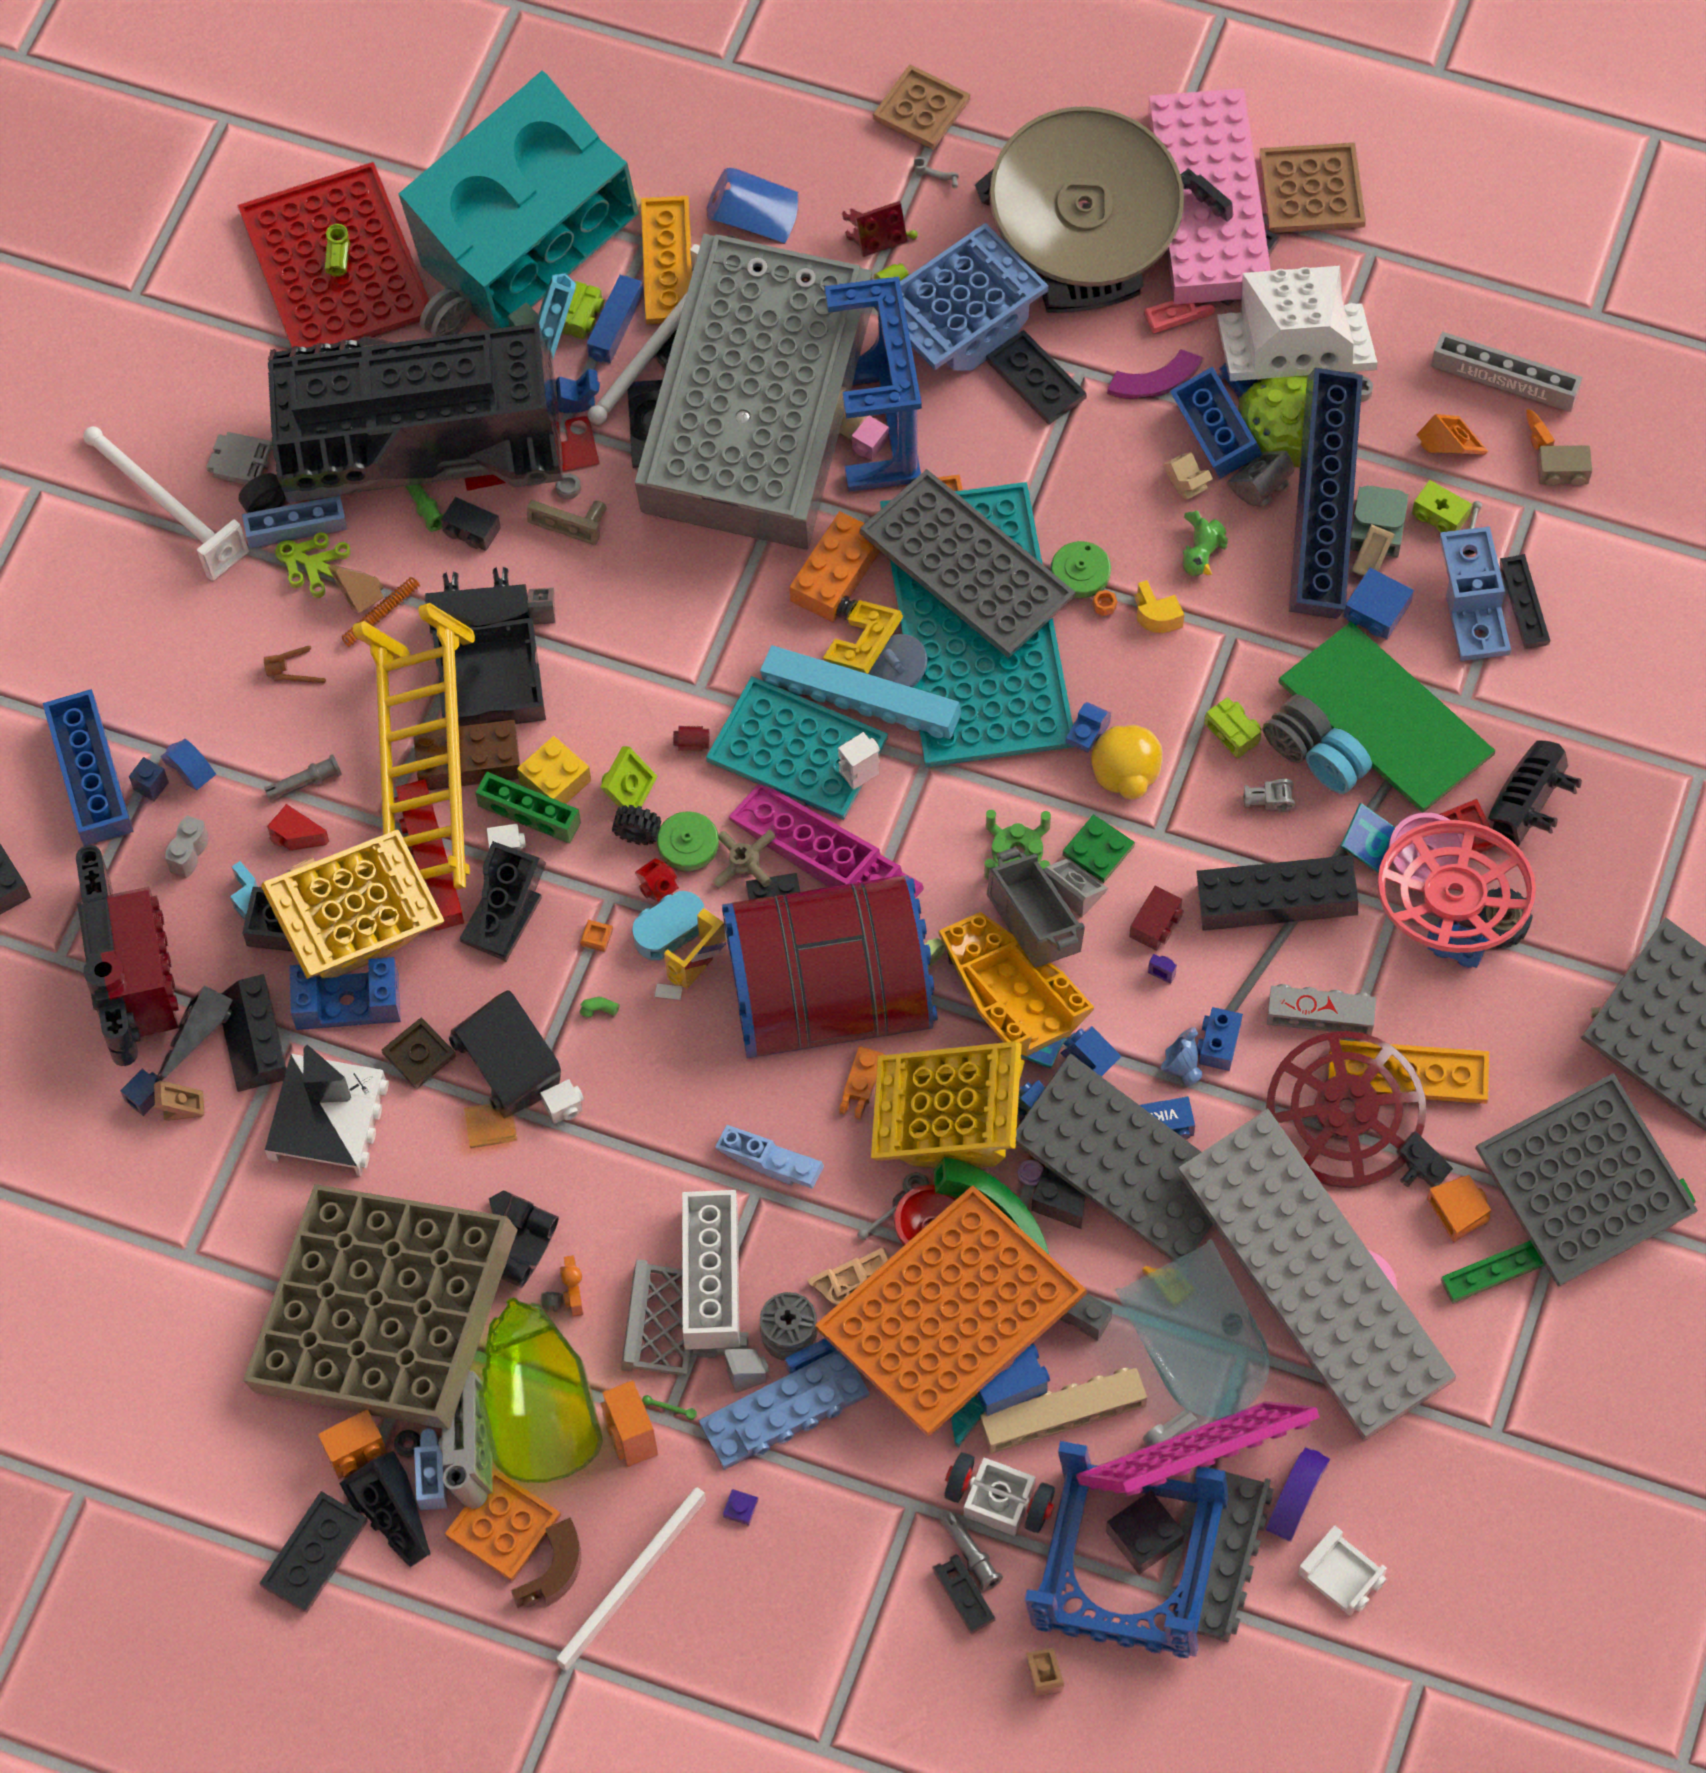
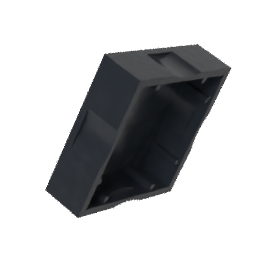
M527 618L497 622L483 627H469L474 632L475 641L466 645L459 643V647L455 650L458 727L515 720V724L546 720L533 619ZM432 631L434 648L442 647L437 631ZM443 657L435 659L439 683L444 682ZM445 692L440 693L442 718H445Z

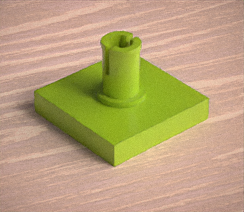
M622 746L609 772L604 773L602 776L600 788L618 807L622 808L623 805L627 807L634 805L635 808L638 806L642 807L658 776L630 746Z

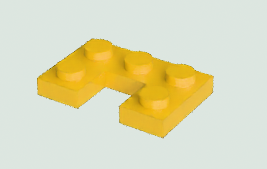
M859 600L847 620L850 625L863 628V633L856 644L834 639L823 657L824 661L868 674L902 620L903 615L901 611Z

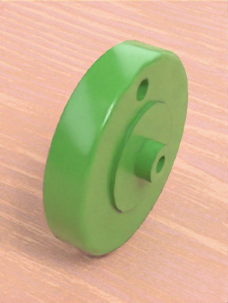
M1076 541L1064 545L1055 553L1051 563V572L1076 592L1074 598H1088L1095 596L1097 592L1104 590L1111 576V562L1106 552L1099 546L1086 541Z
M691 811L676 813L666 819L660 826L657 836L658 852L663 861L676 870L695 871L708 865L717 854L719 848L718 831L714 823L700 813Z

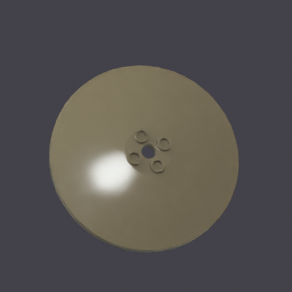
M1069 107L1045 113L1029 121L1004 145L993 169L990 184V206L993 219L1002 239L1030 268L1062 283L1078 286H1103L1119 283L1137 276L1155 264L1164 255L1174 240L1181 222L1184 208V191L1179 169L1171 153L1163 142L1144 125L1112 110L1097 107ZM1085 200L1091 204V207L1083 209L1078 203Z

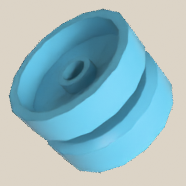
M1336 728L1331 729L1321 739V743L1316 744L1306 754L1308 767L1315 777L1327 788L1339 794L1349 792L1356 785L1357 779L1364 777L1372 767L1371 758L1359 741L1349 733Z

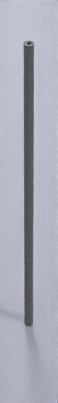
M1384 780L1366 807L1375 812L1393 786ZM1339 845L1332 857L1345 856L1347 851ZM1299 921L1286 922L1225 1010L1233 1012L1238 1010Z

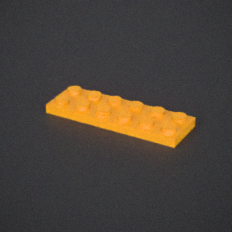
M689 195L641 198L646 324H662L688 292L692 277Z
M1340 1040L1342 1052L1359 1053L1375 1059L1383 1049L1370 1042ZM1390 1044L1414 1068L1421 1081L1425 1099L1487 1104L1489 1051ZM1391 1055L1383 1066L1394 1077L1401 1093L1415 1092L1414 1083L1407 1070L1398 1059ZM1344 1060L1347 1074L1361 1077L1369 1067V1065L1359 1061ZM1329 1062L1328 1079L1336 1076L1333 1062ZM1378 1072L1370 1084L1375 1089L1377 1095L1391 1094L1392 1090L1388 1082Z

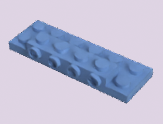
M836 1350L700 1419L699 1425L725 1470L754 1454L755 1456H760L766 1453L770 1446L778 1442L783 1444L790 1441L797 1432L801 1430L809 1431L815 1428L819 1421L827 1417L828 1419L837 1417L843 1412L844 1408L868 1397L869 1391L855 1366Z

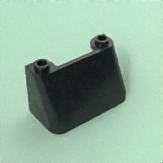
M510 990L498 994L451 1030L449 1042L455 1051L459 1050L461 1053L468 1052L492 1088V1097L489 1098L492 1108L495 1112L499 1111L504 1119L542 1100L541 1092L560 1084L561 1068L557 1058Z

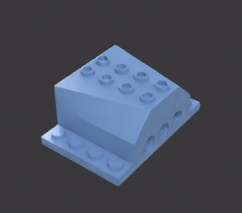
M986 223L900 281L911 346L934 370L945 363L953 370H973L986 361V355L1019 332L1029 318V304L1048 292V285Z

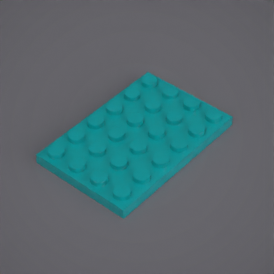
M751 676L707 754L706 762L757 784L804 801L806 805L844 820L863 784L853 790L839 772V761L841 760L838 757V748L864 732L869 739L873 738L880 749L878 752L879 756L888 740V733Z

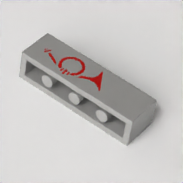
M1286 984L1271 985L1267 1025L1328 1032L1352 1031L1372 1036L1376 997L1366 993L1354 995L1345 994L1339 990L1327 992L1318 991L1313 987L1299 989L1292 988Z

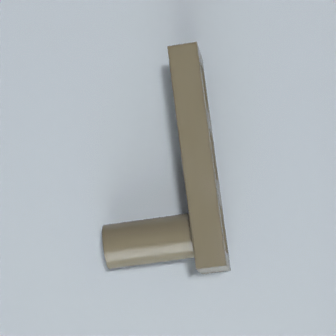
M530 500L527 506V522L596 546L599 540V522L607 507L603 502L596 500L584 518Z

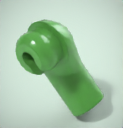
M599 996L585 999L580 1004L582 1007L579 1012L587 1018L592 1017L596 1010H601L615 1016L620 1004Z

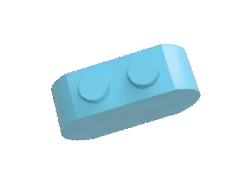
M678 891L673 895L670 894L662 898L655 907L643 910L633 923V937L637 951L649 960H662L665 958L664 953L667 949L670 952H674L699 936L697 915L703 908L705 909L702 900L694 893Z

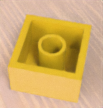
M554 735L517 768L519 782L524 787L565 804L592 781L590 767Z

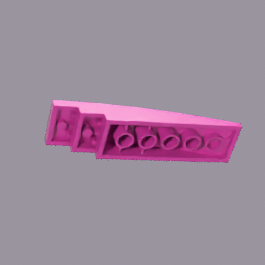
M758 784L729 815V820L757 840L770 829L776 835V838L767 847L828 887L907 875L902 872L900 865L882 856L879 848L775 789ZM914 879L916 890L914 895L916 899L924 888L921 882Z

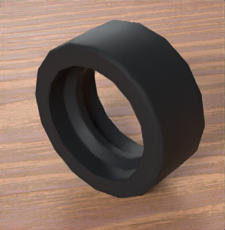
M265 473L253 478L242 488L238 501L247 513L281 507L286 501V497L277 474Z

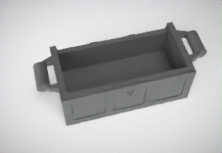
M1017 847L997 853L998 867L990 869L987 896L1033 966L1036 968L1081 952L1085 926L1077 921L1067 903H1065L1056 890L1054 884L1038 863V856L1036 854L1026 856ZM1020 857L1019 859H1016V860H1013V861H1010V862H1007V863H1003V862H1005V861H1008V860H1011V859Z

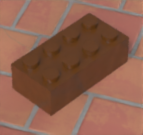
M515 720L458 727L461 786L480 784L486 772L506 780L519 779L517 768L520 766V756ZM446 728L413 736L416 761L447 753ZM448 764L417 771L418 781L425 779L428 790L449 788Z

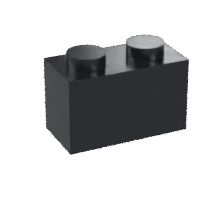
M456 496L441 518L443 532L452 539L458 538L474 549L480 548L487 551L501 529L498 515Z

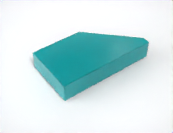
M975 1396L951 1416L954 1442L958 1448L979 1422L980 1415H983L985 1412L979 1399Z

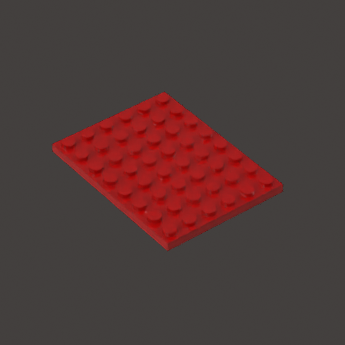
M374 162L238 205L240 215L291 348L293 346L306 348L317 343L335 344L344 339L357 341L366 336L373 337L420 321L422 312L430 300ZM333 224L345 226L348 230L350 241L347 272L341 276H332L325 272L326 232Z

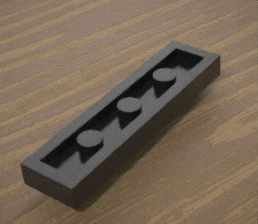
M1525 554L1500 558L1499 564L1524 649L1549 645L1550 637Z

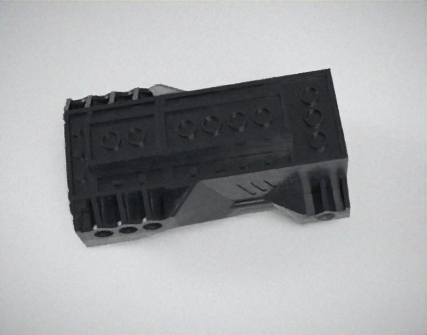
M539 323L403 342H390L366 336L357 341L344 339L335 344L317 343L306 348L293 346L285 351L276 352V349L270 350V356L268 357L271 433L273 436L272 445L274 447L273 455L276 462L277 478L287 502L494 474L513 487L563 481V458L553 354L548 339L544 340Z

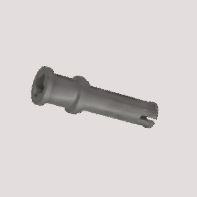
M331 754L328 759L317 764L311 763L308 769L267 787L265 786L264 789L269 801L273 802L310 784L320 785L323 780L336 774L340 776L342 773L334 755Z
M955 1512L948 1513L947 1515L953 1524L951 1525L945 1516L941 1519L940 1523L945 1527L967 1559V1569L976 1575L981 1583L980 1588L982 1591L994 1588L1002 1581V1574L997 1573L989 1562V1555L984 1552L981 1553L957 1517V1514Z

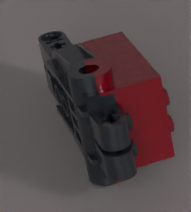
M86 845L76 853L82 901L77 906L86 959L83 974L91 993L93 1009L97 1010L102 1034L104 1035L112 1060L116 1065L128 1066L135 1062L138 1057L136 1042L141 1041V1036L178 1029L176 1011H179L177 997L174 995L175 982L173 974L170 972L172 964L166 948L168 940L163 929L165 921L163 912L160 910L157 895L152 896L150 887L113 894L111 880L100 849L97 846Z

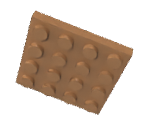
M1355 142L1260 148L1259 155L1270 232L1280 233L1365 227L1366 219Z

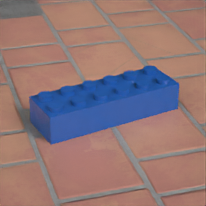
M92 689L44 702V711L83 846L132 833V824Z

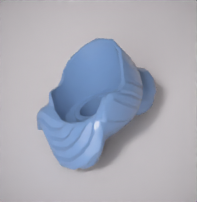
M1195 1027L1184 1031L1171 1046L1166 1048V1059L1161 1065L1162 1071L1170 1075L1180 1076L1183 1083L1187 1086L1197 1083L1202 1078V1071L1197 1067L1198 1052L1195 1037L1198 1035Z

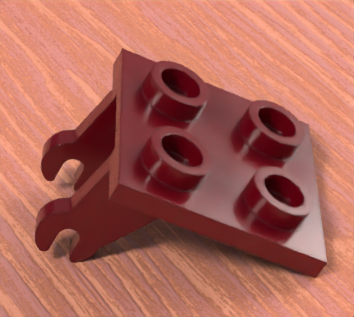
M900 201L865 213L858 212L855 209H850V214H847L845 211L842 212L843 220L850 221L857 227L853 228V234L846 230V238L853 240L860 246L863 257L908 242Z

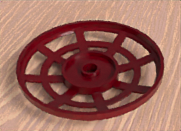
M1352 1031L1329 1032L1304 1041L1282 1060L1272 1077L1267 1093L1266 1110L1269 1109L1278 1123L1293 1120L1299 1135L1310 1146V1149L1303 1157L1309 1167L1319 1153L1334 1160L1352 1161L1354 1177L1331 1176L1310 1167L1320 1183L1328 1186L1351 1188L1374 1184L1391 1176L1406 1163L1399 1156L1387 1167L1375 1173L1365 1175L1362 1160L1377 1154L1389 1143L1397 1149L1403 1144L1404 1140L1396 1134L1402 1120L1403 1103L1418 1102L1419 1112L1415 1132L1422 1136L1426 1120L1425 1094L1421 1081L1412 1065L1393 1046L1365 1033ZM1339 1038L1361 1039L1376 1044L1383 1049L1375 1059L1359 1053L1342 1052ZM1322 1041H1329L1331 1054L1317 1059L1305 1070L1291 1063L1297 1055L1308 1047ZM1391 1055L1398 1059L1407 1070L1414 1083L1415 1092L1401 1093L1396 1080L1383 1066ZM1344 1060L1359 1061L1369 1065V1067L1361 1077L1347 1074ZM1329 1062L1334 1063L1336 1076L1328 1079L1325 1083L1311 1075L1321 1066ZM1285 1071L1298 1080L1292 1092L1291 1109L1275 1113L1276 1090L1280 1078ZM1378 1072L1388 1082L1392 1090L1391 1094L1377 1095L1375 1089L1370 1084ZM1304 1084L1318 1091L1315 1105L1299 1108L1300 1093ZM1350 1100L1354 1104V1110L1349 1113L1343 1112L1339 1107L1340 1102ZM1395 1104L1394 1119L1391 1127L1388 1128L1377 1120L1379 1106ZM1316 1116L1323 1128L1316 1140L1306 1130L1301 1118ZM1370 1129L1383 1137L1375 1145L1361 1150L1359 1136L1365 1134ZM1332 1135L1348 1139L1350 1152L1335 1151L1325 1147Z

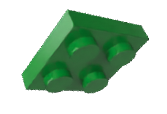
M1093 814L1065 847L1062 855L1070 858L1086 872L1105 883L1134 848L1135 842Z

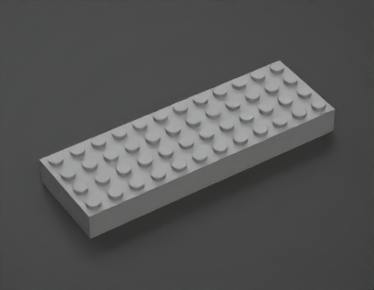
M1269 1109L1179 1167V1176L1363 1441H1366L1455 1381L1456 1374Z

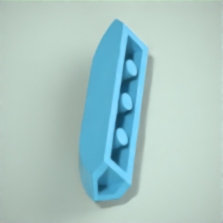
M565 273L552 276L536 323L540 324L544 340L548 339L553 359L576 285Z

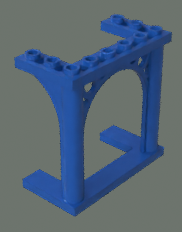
M899 277L825 286L828 313L878 306V336L873 346L859 356L852 385L879 382L880 387L842 393L846 419L885 414L886 423L889 427L892 459L845 466L848 492L910 484L921 474L917 450V409H922V402Z
M1060 1441L1058 1454L1065 1480L1041 1585L1038 1591L1027 1589L1025 1596L1031 1625L1043 1632H1051L1053 1629L1062 1631L1064 1635L1069 1637L1084 1635L1090 1636L1091 1640L1101 1643L1106 1642V1640L1116 1641L1118 1645L1126 1648H1133L1134 1645L1145 1647V1650L1152 1653H1161L1163 1650L1173 1652L1172 1654L1179 1658L1196 1657L1198 1651L1197 1630L1222 1508L1227 1509L1229 1499L1225 1471L1197 1466L1196 1484L1166 1478L1167 1482L1156 1486L1149 1484L1142 1487L1143 1491L1140 1493L1146 1494L1151 1490L1155 1496L1197 1503L1184 1571L1176 1590L1165 1602L1154 1609L1138 1614H1118L1105 1610L1093 1603L1081 1590L1076 1580L1073 1566L1074 1552L1089 1486L1079 1485L1076 1474L1094 1468L1097 1465L1091 1464L1088 1446ZM1066 1584L1073 1586V1591L1067 1592ZM1078 1598L1082 1601V1606L1078 1611L1074 1613H1066L1064 1611V1605L1069 1600ZM1171 1605H1178L1175 1613H1178V1617H1175L1174 1613L1168 1610ZM1087 1610L1095 1612V1617L1091 1618V1615H1083ZM1159 1614L1166 1616L1165 1631L1159 1630L1154 1623V1618ZM1114 1618H1119L1120 1622H1112V1620ZM1148 1621L1150 1629L1143 1625L1138 1627V1622Z

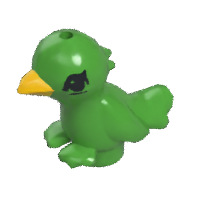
M1199 511L1187 512L1184 518L1194 527L1193 539L1195 547L1191 549V547L1186 546V550H1183V568L1191 576L1201 574L1212 575L1209 566V556L1217 547L1223 550L1227 548L1226 530L1216 519L1208 523L1205 518H1201Z

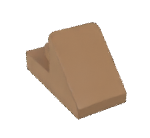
M161 1080L154 1084L155 1108L163 1110L164 1120L170 1121L204 1116L203 1091Z
M1054 1648L1027 1652V1663L1032 1677L1034 1696L1062 1692L1064 1681Z

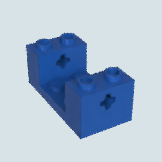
M394 957L368 959V972L343 974L331 978H322L318 974L307 979L300 965H289L291 1016L296 1030L401 1022L399 973ZM345 995L354 997V1001L349 1005L340 1003L341 998Z
M1093 1026L1085 1031L1080 1028L1076 1033L1070 1035L1063 1043L1066 1047L1060 1052L1065 1059L1069 1054H1072L1101 1077L1121 1057ZM1039 1080L1033 1084L1027 1082L1019 1087L1017 1118L1020 1121L1023 1120L1045 1089V1086Z

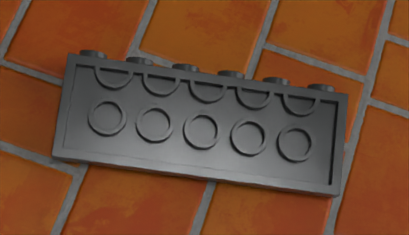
M1225 1472L1229 1499L1227 1509L1222 1508L1197 1634L1229 1642L1230 1635H1236L1240 1618L1235 1617L1238 1608H1244L1247 1592L1242 1591L1244 1582L1250 1583L1254 1566L1249 1565L1251 1555L1257 1557L1261 1540H1257L1256 1536L1258 1530L1264 1531L1267 1514H1263L1265 1504H1271L1274 1489L1269 1488L1271 1479L1265 1478V1482ZM1174 1605L1173 1613L1175 1617H1178V1613H1175V1610L1178 1607V1605Z

